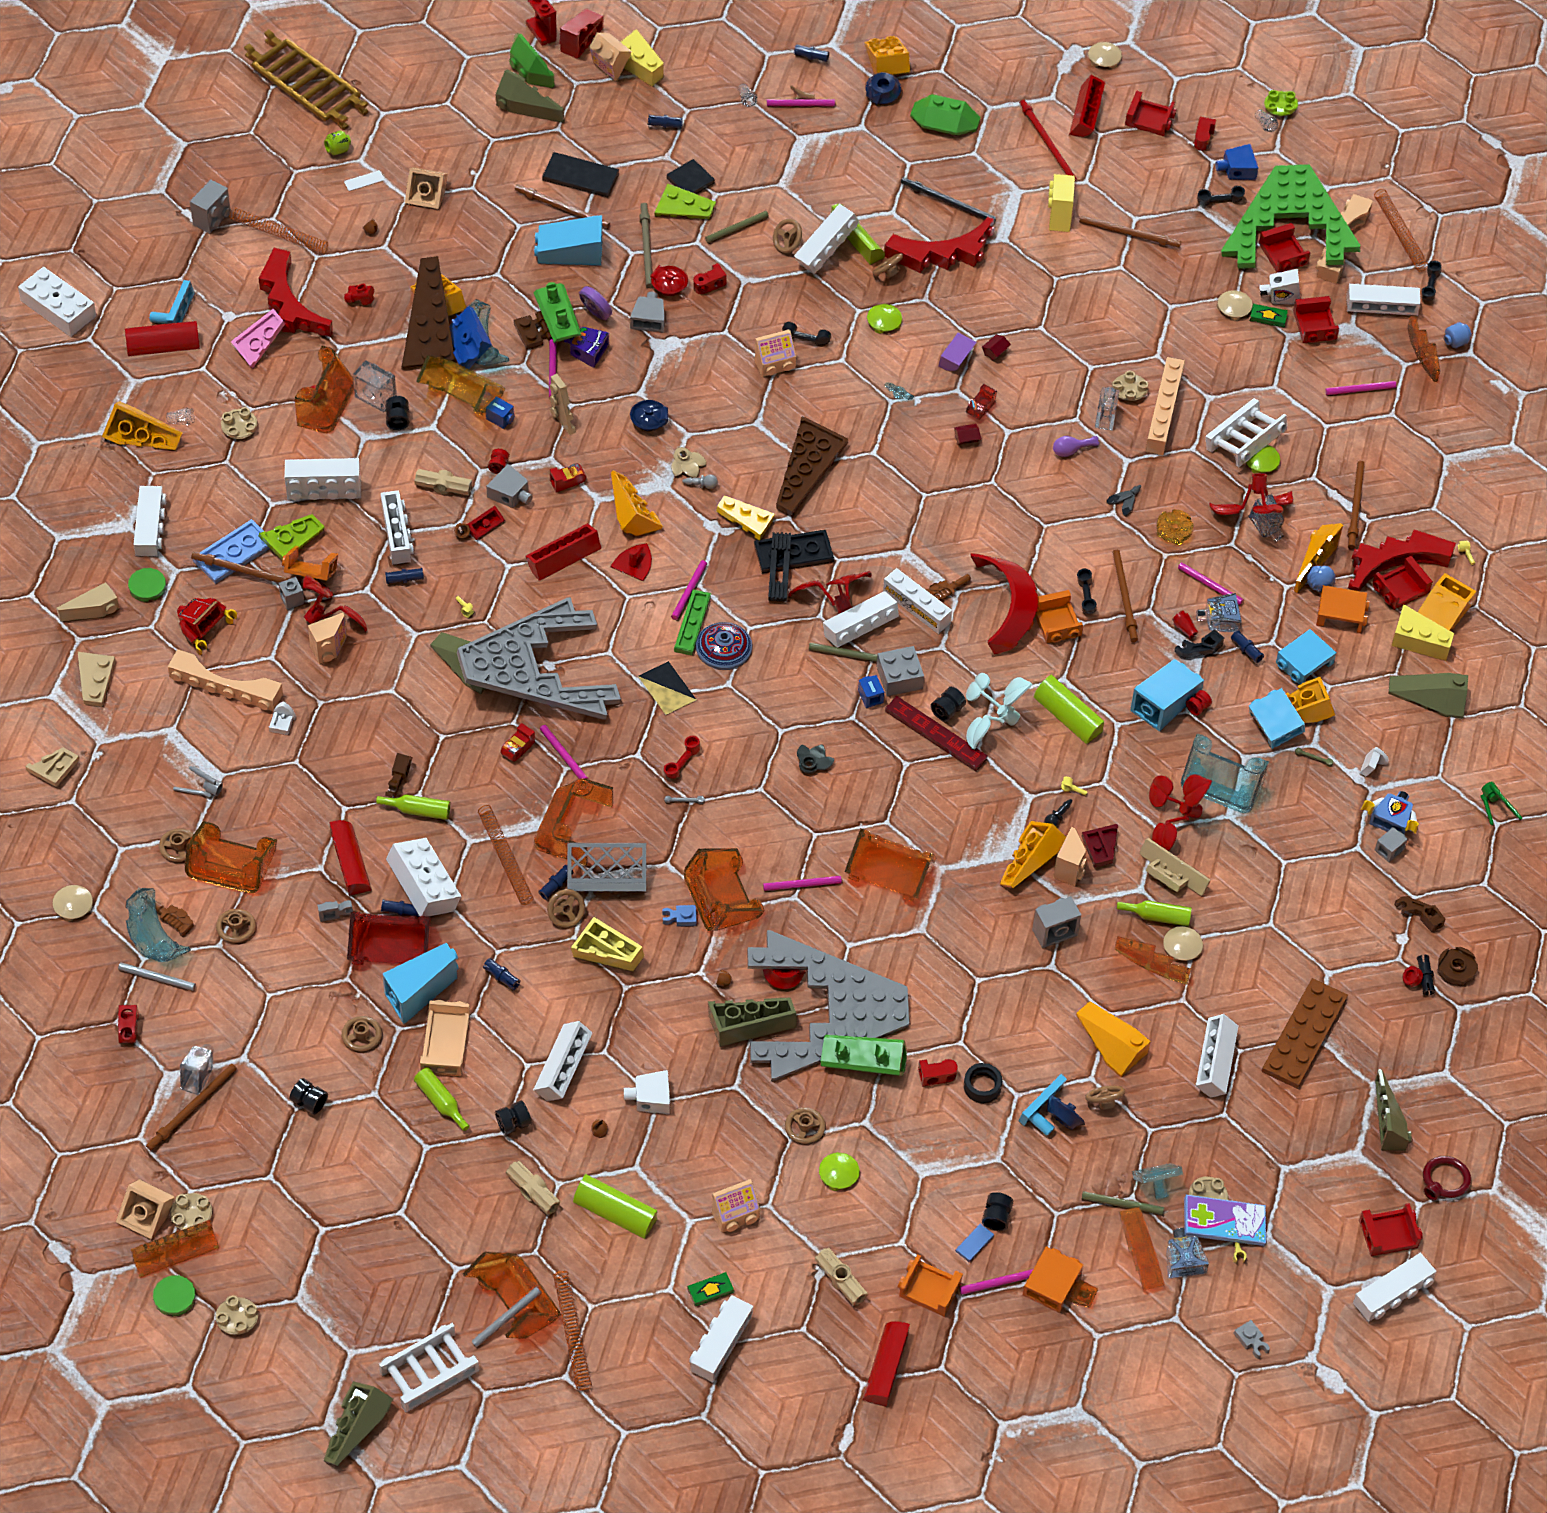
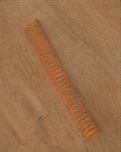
M1384 189L1385 193H1383V197H1388V193L1386 189ZM1374 194V197L1376 198L1377 202H1378V201H1381V202L1383 201V200H1381L1379 197L1375 196V194ZM1389 197L1387 201H1391L1389 203L1393 204L1391 208L1396 209L1394 203H1392V200ZM1378 202L1384 214L1387 215L1386 217L1388 221H1393L1394 219L1388 218V215L1391 216L1392 214H1389L1390 212L1387 211L1385 212L1386 208H1388L1389 206L1385 207L1383 204L1381 205V203ZM1395 210V211H1397V212H1393V213H1396L1394 216H1396V215L1399 216L1398 210ZM1400 216V218L1398 219L1402 220V223L1400 225H1403L1402 227L1407 228L1405 222H1403V219ZM1389 221L1395 233H1400L1401 231H1396L1395 227L1398 228L1400 225L1396 226L1394 223L1392 224V222ZM1406 229L1405 232H1409V235L1407 237H1410L1409 239L1414 240L1412 234H1410L1409 229ZM1399 234L1397 235L1398 238H1399V240H1400V239H1403V241H1404V239L1407 238V237L1403 238L1401 235L1399 236ZM1412 240L1409 241V242H1407V243H1405V242L1403 243V241H1402L1401 243H1402V245H1403V247H1404V246H1405L1404 244L1407 245L1408 243L1412 242ZM1408 247L1405 248L1406 252L1410 251L1408 254L1410 259L1412 258L1411 256L1414 257L1421 252L1419 247H1415L1412 250ZM1414 259L1412 262H1413V264H1414V263H1418V264H1419L1421 261L1417 262V261Z
M252 218L248 224H246V222L243 224L251 226ZM264 219L261 226L262 230L264 231L265 229L266 233L269 232L271 234L269 231L271 222L266 230L267 223L270 220ZM275 225V228H274V230H273L274 234H272V235H275V234H276V233H275V229H276V226H277V225ZM301 232V240L299 241L298 237V243H296L305 247L310 245V248L313 246V249L316 247L314 251L320 252V245L323 241V246L326 243L328 248L327 241L324 242V240L312 238V235L309 237V234L306 236V233L303 234V232Z
M490 806V807H487V808H490L491 810H488V811H486V812H484V813H481V812L479 813V810H478V814H479V816L481 817V820H482L483 825L485 826V828H486V827H490L489 825L486 826V824H489L488 822L485 823V824H484V822H485V821H488V820H486V819H488V818L485 817V816H487L485 813H487V812H489V811H490V812L492 811L491 806ZM488 833L497 854L503 853L501 852L503 850L500 849L502 847L499 846L502 842H498L506 840V837H504L505 839L496 840L500 836L491 837V834ZM511 849L510 851L506 850V852L508 853L504 854L505 856L513 855ZM504 860L502 866L504 867L510 882H517L516 880L512 881V879H516L514 878L516 876L513 875L514 872H508V870L505 868V865H503L504 862H506ZM511 883L513 889L515 890L517 898L519 899L520 904L526 903L520 901L524 900L525 897L529 898L531 896L533 898L532 893L531 895H524L525 897H523L522 895L518 896L519 894H522L521 892L517 893L518 891H521V888L518 886L514 887L515 885H518L517 883Z
M559 1271L560 1273H567L568 1275L567 1271ZM567 1276L568 1279H562V1280H559L558 1282H562V1281L569 1280V1276ZM554 1281L556 1290L559 1288V1285L570 1284L569 1282L557 1284L558 1282ZM569 1285V1286L561 1287V1288H559V1289L568 1288V1287H570V1285ZM571 1287L569 1290H557V1294L560 1295L561 1292L571 1291L572 1293ZM566 1293V1294L560 1295V1297H561V1296L569 1295V1294H571V1293ZM571 1296V1297H565V1298H560V1297H558V1301H559V1305H560V1311H561V1309H562L561 1306L566 1307V1306L574 1305V1301H573V1304H567V1305H565V1306H564V1305H561V1304H563V1303L571 1302L572 1300H568V1301H565V1302H561V1300L573 1298L572 1296ZM571 1307V1308L562 1309V1310L564 1311V1310H570V1309H575V1308H574V1307ZM574 1310V1311L566 1312L565 1314L573 1313V1312H575V1310ZM574 1314V1315H568V1316H563V1315H562V1319H563V1317L566 1318V1317H572V1316H576V1318H577V1315H576V1314ZM571 1318V1319L565 1320V1322H566V1321L574 1320V1319H576V1318ZM563 1321L565 1333L568 1331V1328L579 1327L578 1325L566 1327L568 1324L578 1323L577 1321L571 1323ZM579 1328L570 1330L568 1332L579 1330ZM578 1332V1333L567 1334L568 1336H566V1337L569 1338L570 1335H576V1334H580V1333ZM575 1336V1337L569 1338V1340H570V1339L578 1338V1337H580V1336ZM580 1339V1340H575V1341H569V1340H567V1344H568V1342L572 1343V1342H578V1341H582V1340H581V1339ZM582 1342L579 1343V1344L570 1345L571 1347H572V1346H577V1345H580V1344L582 1345V1347H577V1348H574V1349H572V1350H576V1349L583 1348ZM582 1350V1351H576V1352H571V1351H569V1355H570L571 1362H572V1360L577 1361V1360L585 1359V1357H584V1358H579V1359H576V1360L573 1359L574 1357H579V1356L584 1355L585 1352H584L583 1354L576 1355V1356H573V1358H571V1356H572L574 1353H580V1352H584V1351H583V1350ZM584 1361V1362H578V1363H573V1364L576 1365V1364H581V1363H586V1362ZM582 1365V1366L575 1367V1369H576V1368L584 1367V1366H586V1365ZM586 1368V1369H581V1370H575V1369H573L574 1377H575V1374H576L578 1371H584V1370H588V1369H587V1368ZM589 1370L586 1373L576 1374L577 1376L588 1374V1376L580 1377L578 1379L589 1377ZM589 1379L577 1381L581 1384H590L592 1386L591 1381ZM579 1383L576 1384V1389H577V1390H586V1389H589V1388H590V1387H588V1388L580 1389V1388H578V1386H577Z

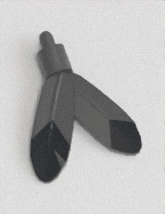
M1141 485L1134 486L1130 491L1107 498L1106 503L1117 504L1124 501L1122 513L1124 516L1129 515L1134 505L1135 495L1140 492Z

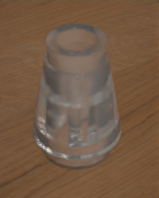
M741 84L738 87L741 103L746 107L754 106L757 103L756 93L747 84Z
M1262 109L1255 113V118L1264 131L1273 132L1278 127L1276 117Z
M188 407L166 414L167 422L172 424L190 425V423L195 421L194 411Z

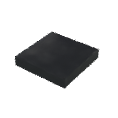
M694 159L666 174V179L674 186L694 194L715 183V179Z

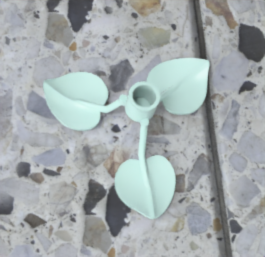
M980 673L976 676L974 682L967 689L966 698L969 701H975L982 694L998 707L997 714L999 718L984 715L983 718L977 717L970 724L966 737L971 748L975 750L979 741L987 733L991 725L990 720L999 721L1002 724L1006 722L1010 726L1018 722L1020 713L1011 705L1033 685L1031 682L1021 677L1013 679L1005 689L1004 705H1000L983 691L990 683L989 676L985 673Z

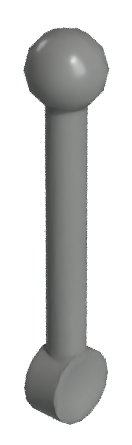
M666 796L664 801L666 803L676 801L703 804L705 798L703 796H698L697 798H671Z

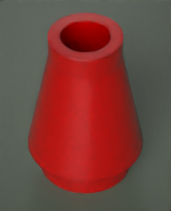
M1184 610L1172 618L1173 625L1186 634L1189 639L1198 634L1189 614L1185 613Z

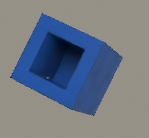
M497 396L486 407V419L502 429L511 424L515 418L514 406Z
M877 675L866 676L859 680L858 692L866 708L884 703L885 692Z

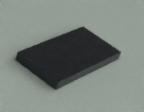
M553 152L542 175V180L608 198L619 174V169Z
M826 529L791 535L789 569L834 562ZM772 538L760 541L755 540L754 547L761 573H769ZM777 552L776 571H782L784 552Z

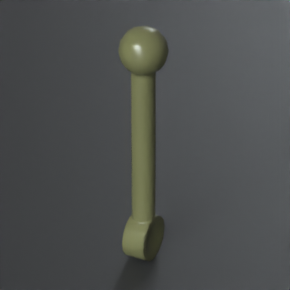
M1301 748L1295 749L1297 755L1302 754L1324 762L1328 767L1333 765L1331 758L1324 759L1302 751Z

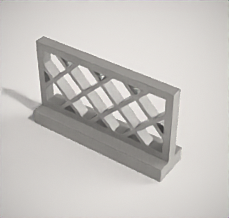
M568 843L567 889L574 891H646V843ZM572 847H580L585 852L578 861L572 856ZM594 847H600L605 852L598 860L589 853ZM603 847H611V848L606 851ZM614 847H619L624 852L617 861L609 854ZM634 847H642V856L636 861L629 852ZM586 855L595 862L588 870L579 863ZM606 855L615 862L608 870L599 863ZM626 855L634 862L627 871L619 864ZM576 865L585 872L580 878H572V869ZM596 865L605 872L600 878H594L589 873ZM616 865L625 872L620 878H614L609 873ZM637 865L642 870V878H633L628 872Z

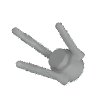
M189 766L191 771L205 779L203 784L205 791L180 787L173 788L174 791L211 798L212 795L218 796L220 794L223 782L212 778L195 766Z

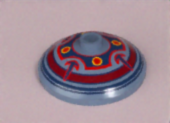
M718 622L705 627L699 633L696 640V652L701 661L709 667L718 670H730L743 665L749 659L752 652V640L748 632L739 625L730 622Z

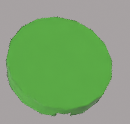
M143 568L131 575L128 587L135 599L147 602L151 599L156 600L164 594L166 580L160 571L153 568Z
M171 1275L157 1283L153 1290V1300L156 1308L162 1314L179 1316L192 1308L196 1293L193 1284L187 1278Z

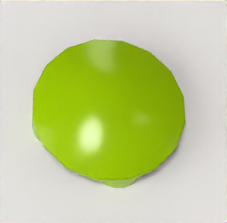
M1271 90L1264 101V105L1267 111L1273 115L1287 116L1297 110L1298 100L1293 91Z
M879 304L868 311L867 320L876 333L882 334L886 331L899 329L901 327L902 315L892 305Z
M1267 445L1245 463L1254 474L1270 472L1278 469L1280 456L1275 448Z
M837 1152L829 1154L820 1163L819 1174L821 1180L832 1191L848 1188L859 1179L860 1169L858 1163L852 1156L846 1153Z

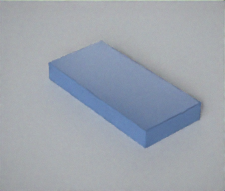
M979 1224L959 1245L955 1252L970 1263L994 1237V1234Z

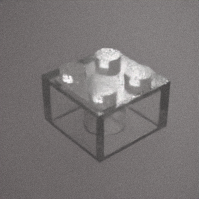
M367 360L353 373L355 397L385 412L386 400L392 396H397L395 375Z

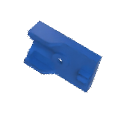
M470 306L459 316L456 315L455 319H451L452 323L449 325L452 344L455 348L453 354L458 364L468 369L492 346L474 308Z

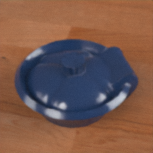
M889 73L875 74L866 83V97L876 105L879 103H890L900 95L901 84L895 76Z
M643 400L631 408L630 418L640 429L654 431L668 423V407L655 400Z
M1054 1095L1049 1096L1047 1111L1058 1122L1070 1130L1077 1126L1085 1125V1121L1075 1112L1076 1107L1069 1102L1066 1105Z

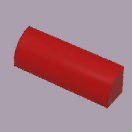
M1090 75L1081 85L1069 135L1085 137L1094 131L1105 81Z
M197 321L125 328L128 356L200 349Z
M587 523L526 555L527 563L538 581H541L602 549L598 531Z
M344 820L329 822L330 833L348 895L372 891L353 825Z
M899 1321L885 1324L862 1398L863 1401L887 1407L909 1334L910 1324Z

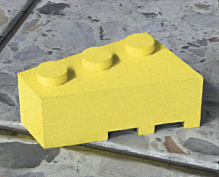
M637 29L621 41L624 46L632 51L624 69L650 86H654L663 78L664 63Z
M1054 174L1053 181L1050 180L1048 208H1051L1049 230L1070 232L1075 176Z
M1403 605L1392 646L1446 661L1454 633L1408 606Z
M593 917L571 947L573 957L629 971H634L644 957L641 945Z

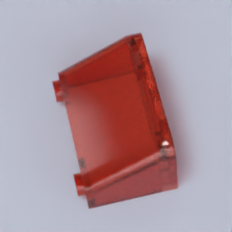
M350 912L347 960L352 961V965H364V962L403 964L429 951L432 918L430 916H420L417 919L415 916H387L368 913L366 916V914H361V912Z

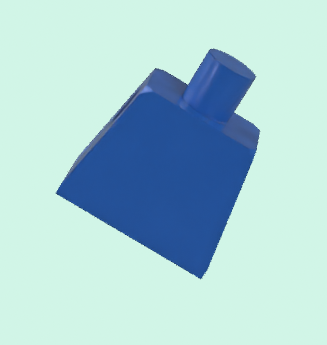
M1251 144L1227 149L1224 152L1223 160L1215 162L1216 170H1226L1230 180H1256L1258 165Z

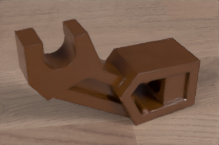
M400 753L396 754L392 768L393 778L388 782L389 789L385 796L395 798L403 779L409 774L413 757Z
M1402 896L1395 900L1394 905L1396 908L1400 905L1405 906L1401 911L1402 915L1413 913L1421 915V922L1431 932L1444 926L1446 919L1435 905L1423 903L1410 898V896Z

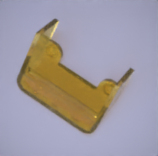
M427 355L416 380L418 383L428 385V389L436 393L438 390L444 391L470 404L474 408L473 411L480 415L486 413V407L496 396L501 398L506 389L504 386L451 360Z

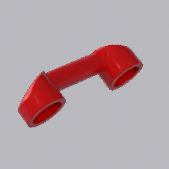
M689 736L685 739L686 751L677 763L670 762L664 766L666 777L678 778L680 776V770L685 763L700 750V740L698 737Z

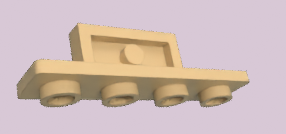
M1151 839L1145 840L1140 855L1152 862L1147 866L1146 872L1176 892L1187 886L1201 896L1205 893L1210 883L1209 878Z

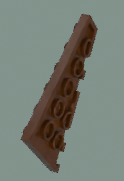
M438 256L420 259L401 368L455 361Z
M802 416L776 508L792 516L846 447L848 438Z

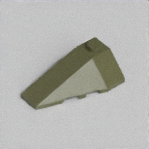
M508 69L505 70L496 91V106L511 113L564 122V108L548 96L543 97L538 92V88L535 86L530 87L525 83L526 79Z
M441 632L430 644V647L443 661H446L451 670L461 678L465 686L482 694L486 688L465 683L457 656L458 648L470 643V641Z
M1437 673L1390 676L1388 694L1408 702L1413 701L1421 704V707L1425 709L1431 708L1438 711L1439 715L1463 719L1468 690V675Z
M1378 1069L1375 1077L1381 1150L1406 1151L1408 1143H1411V1131H1408L1405 1117L1383 1070Z
M353 1381L343 1400L341 1407L344 1408L342 1417L337 1418L335 1425L338 1426L336 1434L330 1439L324 1461L338 1466L384 1418L391 1407L393 1398L374 1386Z

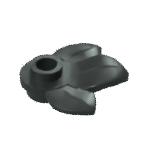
M802 744L797 750V757L800 760L799 768L806 774H812L817 770H826L834 763V758L825 757V748L822 744L811 749Z

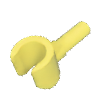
M1459 541L1458 551L1465 552L1470 564H1475L1470 552V543L1468 541Z
M457 596L456 600L463 607L461 613L466 618H469L474 613L472 604H467Z
M1071 777L1063 778L1061 784L1063 791L1069 792L1072 790L1086 796L1087 791L1072 785L1073 779Z
M1234 1242L1235 1253L1233 1256V1262L1236 1263V1256L1240 1255L1242 1256L1244 1263L1246 1259V1253L1243 1250H1241L1240 1243Z

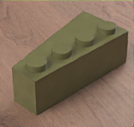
M791 997L770 998L759 1002L753 1001V999L739 1003H733V1000L715 1004V1001L708 1002L709 1019L720 1047L797 1027L796 1010Z

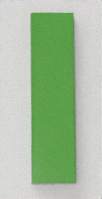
M693 589L675 643L674 652L693 655L696 640L710 602L711 593Z

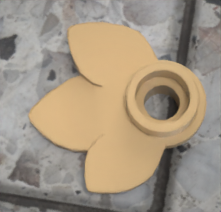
M680 447L673 454L674 461L671 464V470L675 477L685 473L691 478H697L699 467L705 466L706 460L701 454L690 452L687 448Z

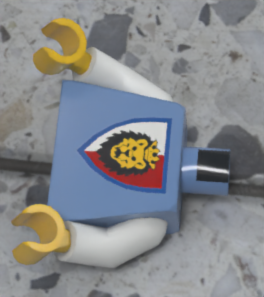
M1400 791L1397 796L1387 794L1385 798H1379L1373 802L1365 800L1360 809L1366 810L1368 815H1371L1369 824L1386 832L1394 827L1404 835L1407 830L1413 831L1416 834L1419 826L1416 813L1412 810L1413 804L1408 801L1409 795L1404 791Z

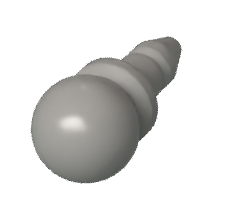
M711 474L707 476L701 475V479L686 478L682 480L685 484H701V488L706 487L708 489H713L718 484L716 476Z

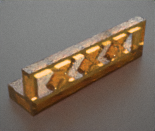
M210 1220L132 1248L131 1254L141 1278L219 1248L213 1232L212 1223Z

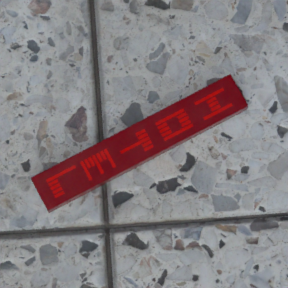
M896 696L885 707V712L974 771H977L988 759V755L977 748L974 750L968 742L900 697Z

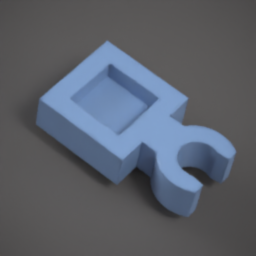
M677 905L676 910L670 908L662 909V915H669V917L663 918V924L668 925L672 922H677V926H696V905Z

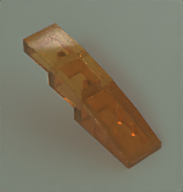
M1410 316L1407 330L1414 352L1433 382H1438L1440 365L1436 343H1428L1427 331L1419 330L1417 316Z
M1117 936L1115 950L1124 957L1166 979L1188 984L1191 968L1172 964L1173 957L1156 953V945Z
M1140 1207L1119 1211L1128 1249L1132 1253L1135 1269L1139 1273L1143 1291L1165 1286L1153 1243Z

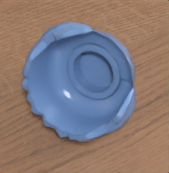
M1314 566L1311 568L1310 573L1307 574V583L1313 590L1318 592L1322 591L1323 585L1332 587L1336 579L1334 571L1329 566Z

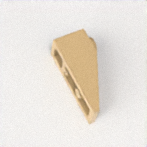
M105 582L57 607V613L60 621L98 618L115 612L119 609L117 596Z

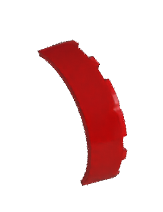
M971 553V558L977 568L994 565L1008 579L1011 589L1009 612L1001 627L988 640V645L993 654L1011 650L1018 645V641L1027 631L1031 630L1034 624L1033 620L1039 608L1037 587L1029 573L1018 564L1006 559Z

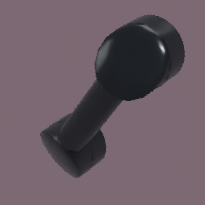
M1234 186L1230 194L1211 195L1209 190L1201 189L1197 194V200L1205 206L1209 205L1210 202L1229 200L1239 202L1245 195V189L1242 186Z
M1434 260L1428 263L1427 274L1429 281L1428 285L1421 292V297L1425 300L1435 299L1436 290L1434 286L1436 278L1440 276L1442 264L1439 261Z
M785 322L782 331L790 330L792 339L796 338L814 342L819 346L828 344L832 337L831 333L824 329L819 330L817 336L798 332L797 325L793 322Z
M1083 568L1077 573L1078 584L1082 587L1084 595L1082 611L1091 614L1097 610V603L1091 598L1090 592L1092 572L1089 569Z

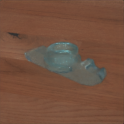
M890 382L884 384L889 391H893V396L896 399L905 398L912 400L914 398L912 394L906 392L905 388L901 386H896Z

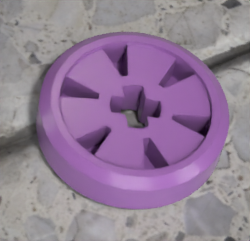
M585 286L579 291L580 300L596 317L607 320L612 315L611 306L595 289Z

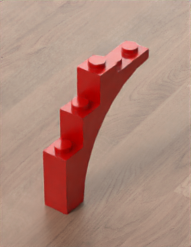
M987 217L981 225L971 232L943 241H917L892 234L884 245V257L889 259L897 254H902L903 258L898 263L918 273H921L930 263L948 270L957 260L975 267L984 257L983 247L986 244L987 238L991 237L994 233V219Z
M273 248L259 276L260 290L270 292L268 307L269 310L274 309L276 312H279L278 315L285 323L281 330L295 334L297 329L331 337L333 333L332 320L308 310L296 299L290 290L287 279L292 264L291 252Z
M1415 529L1411 536H1407L1406 541L1387 536L1385 543L1381 542L1379 548L1360 543L1359 548L1354 549L1351 558L1354 560L1353 567L1355 570L1353 575H1355V579L1351 578L1348 589L1361 591L1376 573L1403 565L1405 558L1412 556L1417 563L1448 567L1456 543Z

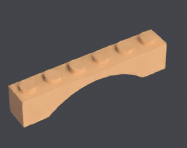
M1353 194L1351 200H1347L1344 207L1345 212H1341V215L1351 231L1365 224L1370 214L1373 200ZM1325 247L1321 256L1323 259H1319L1316 265L1318 270L1317 277L1337 284L1344 265H1326Z
M1170 357L1166 359L1147 441L1146 452L1164 455L1185 360Z
M178 649L168 665L169 678L175 681H182L193 687H200L211 693L224 695L229 699L233 698L245 704L255 705L263 710L274 711L283 696L282 683L267 678L250 681L222 678L207 670L195 655Z

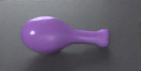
M1062 436L1054 442L1053 450L1058 456L1068 457L1082 447L1098 446L1099 438L1093 436L1089 439L1078 440L1071 436Z

